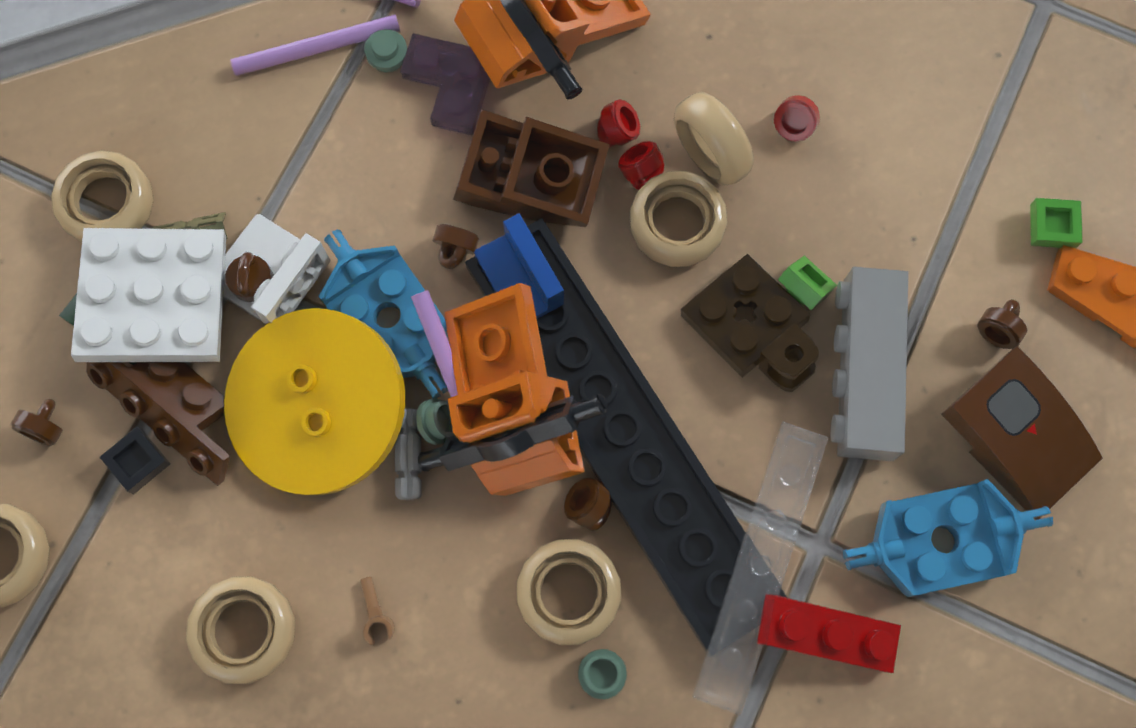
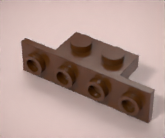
M87 362L86 372L90 380L98 388L109 391L120 401L123 409L130 416L138 417L148 425L162 444L168 447L172 446L187 459L189 466L194 472L201 476H206L217 486L224 482L230 455L203 433L202 430L224 415L225 396L185 362H137L130 368L122 362Z

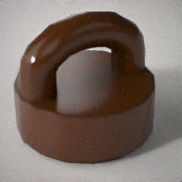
M440 224L436 227L432 241L441 246L439 251L441 266L446 269H452L463 261L465 253L474 254L480 239L478 235L468 230L452 225ZM451 250H454L453 255L450 257Z
M245 252L242 256L234 259L225 273L226 284L229 290L238 299L246 302H254V295L258 287L265 280L272 279L274 276L267 262L250 252Z
M1009 300L1003 308L990 307L984 312L977 327L985 340L1003 349H1013L1020 345L1028 330L1026 324L1019 317V302Z
M52 399L45 400L37 414L18 410L10 424L11 428L17 433L47 446L55 445L63 431L58 425L49 421L56 405Z
M590 477L583 478L575 483L566 495L564 513L568 519L591 531L598 530L605 524L610 515L612 507L610 493L597 480Z

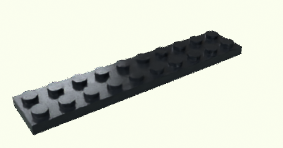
M540 218L527 227L564 289V305L537 319L547 376L567 381L570 396H574L577 402L597 394H601L605 398L608 407L606 414L581 421L578 425L577 435L580 451L599 482L609 491L610 499L705 652L711 657L760 626L766 594L788 597L544 220ZM475 256L465 261L468 272L483 296L495 293Z

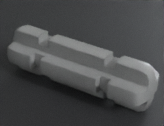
M410 408L405 409L401 430L395 442V472L399 474V478L395 479V495L401 500L419 499L422 495V483L420 478H418L421 469L417 459L421 453L420 434H417V431H419L416 420L417 409Z

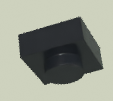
M135 427L100 456V459L126 491L133 495L171 464L139 427Z

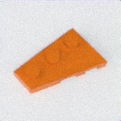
M1063 245L1056 253L1047 291L1093 322L1101 321L1122 335L1120 340L1132 348H1136V267Z

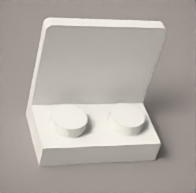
M256 214L225 254L223 297L263 323H272L274 319L295 311L331 260L322 243L309 234L305 233L300 240L264 216ZM245 252L261 257L267 262L274 274L272 279L265 280L258 287L254 295V302L238 299L226 284L225 273L228 266L234 259L242 256Z

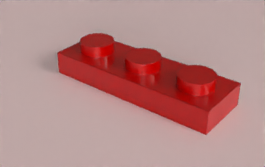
M766 594L757 644L894 674L901 625L782 596Z

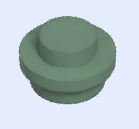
M384 29L373 33L367 39L364 52L368 63L372 67L382 72H393L399 69L406 60L408 48L401 34L393 30Z
M437 398L423 401L417 410V428L428 443L433 445L443 444L448 437L454 435L448 401Z
M599 649L590 652L584 657L579 666L578 678L581 687L588 695L597 699H608L614 697L623 689L627 678V670L619 655L610 650Z

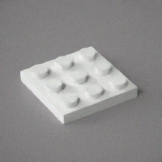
M83 228L71 356L74 361L220 362L226 254L225 231L222 229Z

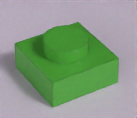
M1036 198L1030 204L1031 246L1061 248L1065 245L1076 249L1082 244L1081 201Z
M805 255L791 264L777 279L786 287V291L800 304L806 305L810 310L826 299L837 287V284Z

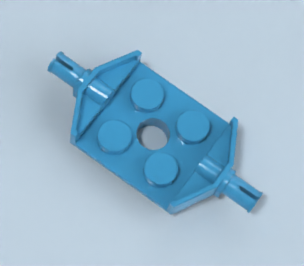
M341 230L332 231L341 246H337L330 234L324 239L338 260L337 265L319 294L321 301L328 309L355 317L373 328L391 348L398 361L403 378L416 377L418 380L420 379L431 394L432 399L441 396L432 384V380L435 381L443 394L446 393L448 389L444 380L435 369L437 367L435 365L436 359L411 299V296L421 293L425 289L401 257L395 246L354 250L343 236ZM434 304L448 339L445 318ZM387 307L399 309L401 316L395 326L382 328L378 325L377 317L381 310Z
M986 479L976 484L897 501L888 500L884 502L879 510L873 542L869 543L868 546L843 550V559L862 556L863 558L845 562L846 568L852 570L874 564V567L879 566L906 597H911L1016 573L1024 534L1028 530L1052 526L1053 517L1033 519L1051 514L1047 506L1024 512L1017 511L1002 493ZM935 528H945L953 535L954 546L949 553H942L933 546L931 536Z

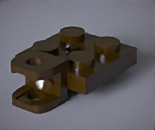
M748 253L681 308V317L742 378L759 364V369L777 387L786 392H793L815 373V362L818 360L819 351L813 340L801 329L809 322L810 313ZM742 306L745 308L751 307L754 309L753 316L756 320L751 323L746 319L740 322L734 319L737 315L736 309Z

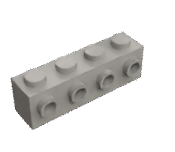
M852 267L844 281L838 282L835 305L837 309H842V325H837L835 329L834 351L841 353L840 369L834 371L832 394L833 397H839V415H833L830 431L831 442L838 443L837 457L894 461L905 453L909 271Z

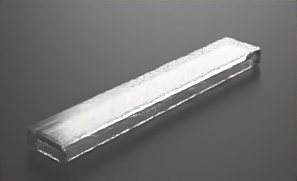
M782 422L692 695L693 699L741 716L763 647L762 644H757L765 595L779 596L829 437L786 422Z

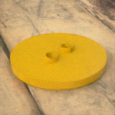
M321 308L293 311L274 319L272 323L269 322L260 328L246 342L236 357L228 376L224 397V414L228 435L236 453L245 466L270 486L285 492L302 495L336 493L354 486L367 478L380 466L392 450L401 430L405 412V387L402 372L394 353L386 341L373 328L357 318L339 311Z

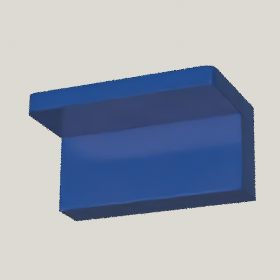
M520 213L503 221L505 235L475 250V258L495 292L518 283L531 286L537 319L564 305V289Z

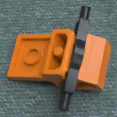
M464 0L459 6L454 21L496 89L548 73L554 77L565 98L570 100L577 97L583 90L571 73V67L568 64L577 46L644 26L651 14L642 0Z
M518 283L444 312L458 395L448 398L454 435L448 437L442 447L421 452L417 458L420 469L427 472L444 465L448 471L471 464V467L488 492L492 495L502 496L584 473L577 428L581 421L605 415L606 411H608L607 403L601 394L577 402L574 396H570L567 381L547 376L531 286Z

